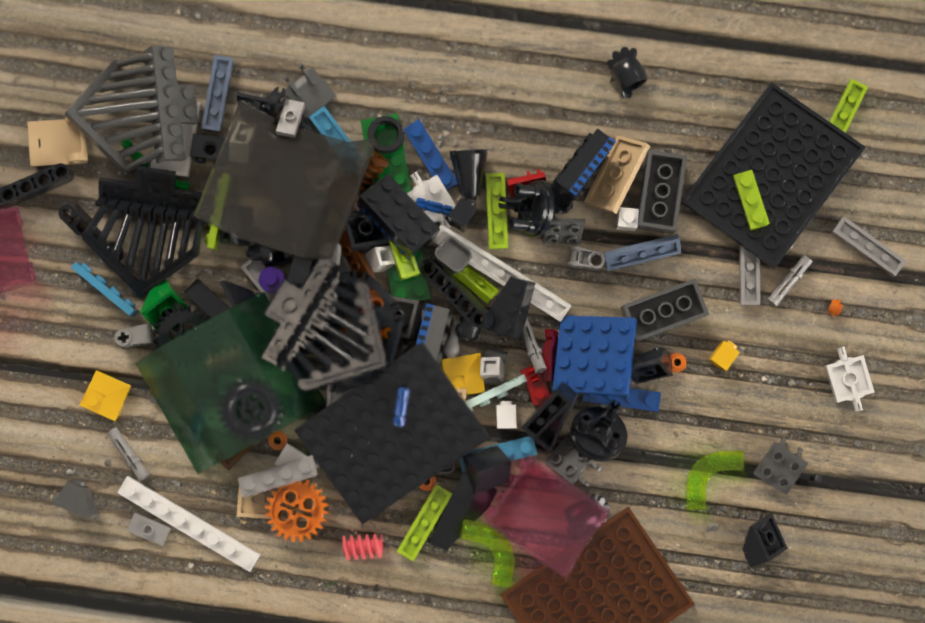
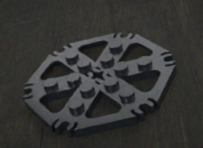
M357 270L344 272L343 274L366 283L368 288H373L384 299V305L374 310L379 331L388 327L391 329L384 355L386 361L393 365L404 326V316H396V312L402 309L398 305L400 303L372 275L363 272V276L358 278L360 272ZM346 283V290L360 296L358 288ZM343 297L342 303L361 313L362 306ZM336 309V314L369 334L367 325ZM324 320L325 322H327L328 324L342 332V329L339 327V324L335 323L332 320ZM321 328L316 330L347 353L351 352L359 361L370 360ZM346 330L350 338L374 352L371 344ZM307 335L304 336L306 340L320 351L327 349L318 341ZM299 345L298 350L304 356L311 354ZM328 349L327 357L341 368L345 367L346 361ZM295 357L291 358L292 362L307 378L313 377ZM325 364L321 371L322 374L331 371ZM386 364L385 366H383V367L386 368L387 370L390 369V367H389L388 364ZM376 368L344 381L340 379L316 387L326 391V387L330 385L329 392L338 394L377 381L378 379L374 373L381 378L383 375L380 373V368Z

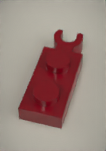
M545 329L546 342H544L542 356L547 369L542 372L543 381L553 382L558 330Z

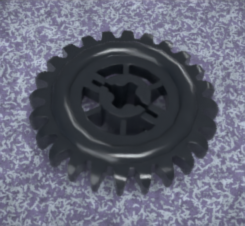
M180 305L179 310L173 306L172 313L165 310L166 317L159 316L162 322H155L159 329L152 330L153 333L158 334L152 338L153 341H158L154 348H161L158 351V355L165 353L163 360L171 358L170 363L177 361L178 367L181 366L182 362L188 367L189 361L196 366L197 358L203 362L202 355L208 357L207 349H214L210 343L216 342L211 337L216 335V332L210 330L215 325L208 324L211 318H203L205 311L198 314V307L191 311V305H188L186 310H184L183 305ZM186 322L194 325L195 327L192 329L188 328ZM180 323V328L177 331L172 329L176 324ZM182 324H184V331L186 333V336H188L186 340V348L184 347L183 338L180 337L183 333ZM196 329L199 334L198 340L193 338V332ZM170 331L176 334V340L173 342L170 339ZM192 342H196L193 347L189 348ZM178 343L182 346V349L177 348L174 344Z
M246 377L245 383L241 378L238 379V386L231 382L232 390L225 388L228 395H220L224 402H219L218 405L223 407V409L217 411V413L223 414L219 421L226 422L223 429L229 427V435L235 432V439L242 435L243 442L248 437H250L251 442H254L255 436L259 440H262V434L269 437L268 429L276 431L273 424H280L276 417H282L283 414L277 412V410L282 409L283 405H277V402L282 398L274 397L278 390L271 392L272 384L265 387V380L258 384L257 377L254 378L253 382L250 381L249 377ZM249 395L257 396L258 399L256 401L251 400ZM240 398H242L244 402L243 405L236 406L237 402L240 400ZM260 399L264 404L265 411L260 410V405L258 403ZM248 404H250L251 407L255 406L253 414H251V412L246 411V408L249 407ZM236 408L241 409L243 415L241 419L236 415ZM259 413H264L262 419L258 421L257 415ZM248 418L251 424L244 423L242 420Z

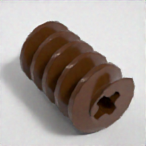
M372 149L370 150L373 155H365L369 161H361L364 167L357 166L360 173H352L355 180L348 179L360 191H366L374 185L375 180H378L380 177L379 174L384 172L383 167L386 168L389 165L384 156Z

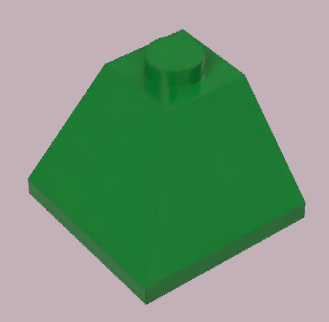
M165 279L150 290L140 313L155 329H159L155 322H162L159 316L166 317L165 310L172 313V307L174 306L179 310L180 305H183L184 310H186L188 305ZM180 323L176 324L172 329L176 328Z

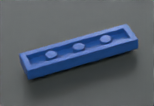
M420 119L405 127L403 131L432 177L438 175L447 191L457 186L455 176Z
M630 388L629 396L583 393L582 401L608 405L610 400H616L615 405L619 401L621 407L659 412L661 392Z

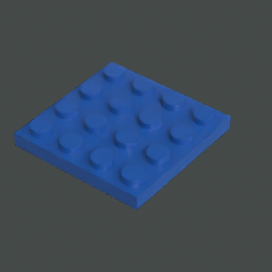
M565 315L559 327L552 390L554 391L563 381L576 393L629 396L637 319L630 317Z

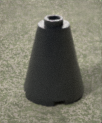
M487 149L450 151V158L461 197H465V200L467 198L476 200V196H480L488 154Z

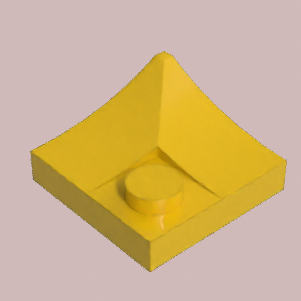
M481 353L441 360L442 369L455 388L467 389L466 395L485 393L484 381L480 377Z
M96 370L80 406L116 422L131 385Z

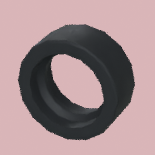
M378 117L371 122L368 128L367 136L369 143L375 151L381 154L394 153L401 147L404 141L402 125L393 117ZM389 124L396 129L397 139L392 145L382 146L375 140V131L380 125Z

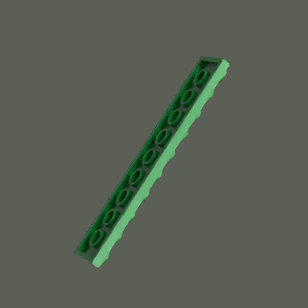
M398 114L387 115L399 121ZM376 118L360 120L366 154L373 155L370 149H374L369 143L367 133L371 122ZM389 124L380 125L375 131V140L382 146L392 145L397 139L396 129ZM402 143L401 147L394 153L381 154L388 161L389 165L386 168L383 167L384 172L379 174L380 177L378 180H375V183L389 174L408 193L411 191ZM422 250L414 255L420 272L419 276L400 280L396 265L387 269L392 296L417 301L431 300L427 278L420 270L421 263L424 261Z

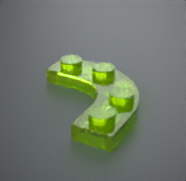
M744 451L712 452L700 458L692 466L685 485L686 510H706V487L708 480L719 471L744 470Z
M463 519L460 539L485 544L492 552L493 570L490 584L510 588L514 571V552L507 538L500 530L489 524Z

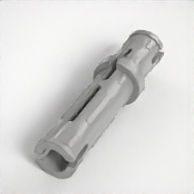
M802 255L796 265L788 270L787 276L771 296L767 298V301L777 307L798 279H802V274L813 263L812 260ZM787 282H788V285L784 288V290H783V291L780 293V295H779V292L783 289V287H784V286L787 284Z
M527 317L522 338L528 351L527 356L532 361L535 373H541L547 367L541 355L542 350L537 345Z
M118 427L110 430L107 435L127 462L126 466L134 472L138 481L148 477L150 474L140 462L141 458L136 456L118 430Z

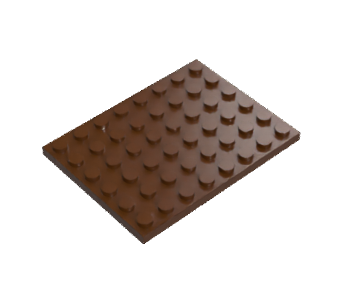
M629 506L500 593L519 623H669L695 605Z

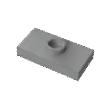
M286 99L276 129L277 135L296 137L305 108L304 102Z
M134 513L127 531L163 546L171 527L141 514Z

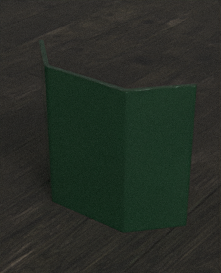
M265 292L209 319L164 344L135 363L197 474L260 441L257 436H255L254 442H251L250 437L243 442L242 435L235 439L236 433L234 432L229 435L230 428L223 429L226 422L219 421L223 414H218L217 411L222 410L223 407L219 406L218 403L224 402L220 395H228L225 388L232 390L231 382L238 386L239 378L245 383L246 377H249L251 382L257 377L258 384L265 380V387L272 384L271 392L278 390L274 397L282 398L277 402V405H283V408L277 410V412L282 413L283 416L276 417L280 421V424H273L276 431L326 403L317 387L306 390L301 388L287 367L282 371L278 366L261 358V353L272 337L275 328L279 325L274 319L263 313L270 302ZM296 366V368H297L298 371L301 373V375L303 376V378L306 379L307 377H306V376L302 373V371ZM249 395L251 400L256 401L258 399L257 396ZM240 398L236 406L243 405L244 402L242 398ZM260 399L258 402L260 405V410L265 411L264 404ZM248 404L249 407L246 408V411L251 412V414H253L255 406L251 407L250 404ZM236 408V415L239 419H241L243 415L241 413V409ZM259 413L257 415L258 421L262 419L264 413ZM248 418L242 420L244 423L251 424ZM268 429L270 435L276 432ZM262 434V439L267 437L266 435Z

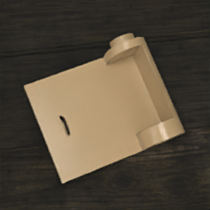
M67 117L62 120L27 122L30 167L53 166L59 163L65 165L84 164L88 162L86 136Z

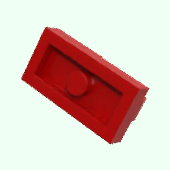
M537 169V174L531 175L530 171H527V176L507 179L510 197H515L516 195L514 194L516 184L527 185L536 180L546 181L545 173Z
M533 365L521 369V374H525L527 379L525 385L533 405L542 403L550 395L546 382L543 381L542 372L535 373Z

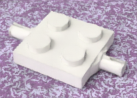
M417 172L410 175L416 186L407 194L414 202H416L417 198H422L425 201L430 200L441 203L443 206L449 205L453 208L456 206L438 175L425 181L421 180ZM422 209L433 222L439 221L440 225L444 224L448 228L451 227L445 218L446 215Z
M845 346L837 348L840 360L825 366L835 403L848 400L853 402L855 412L863 410L860 398L874 393L864 355L855 358L847 357Z

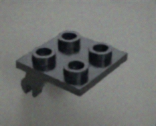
M276 87L265 98L238 92L239 116L248 120L254 119L263 123L276 124L277 115L281 108L284 107L286 101L284 98L282 103H279L280 98L286 94L285 88H282V92L279 93V87Z

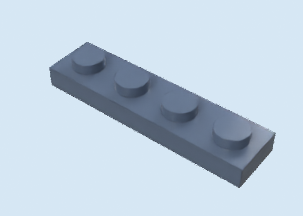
M214 55L201 126L202 130L221 133L234 59L231 57Z
M676 234L604 252L605 267L607 271L681 254L680 238Z

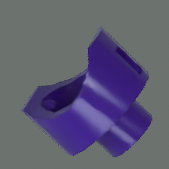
M267 267L259 275V284L264 291L275 294L282 280H286L280 269Z

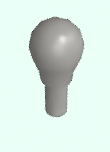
M451 321L450 334L443 347V353L448 358H455L460 352L458 336L455 331L457 321Z

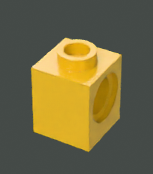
M722 341L708 361L724 372L728 370L740 352L736 350L738 347L731 341Z

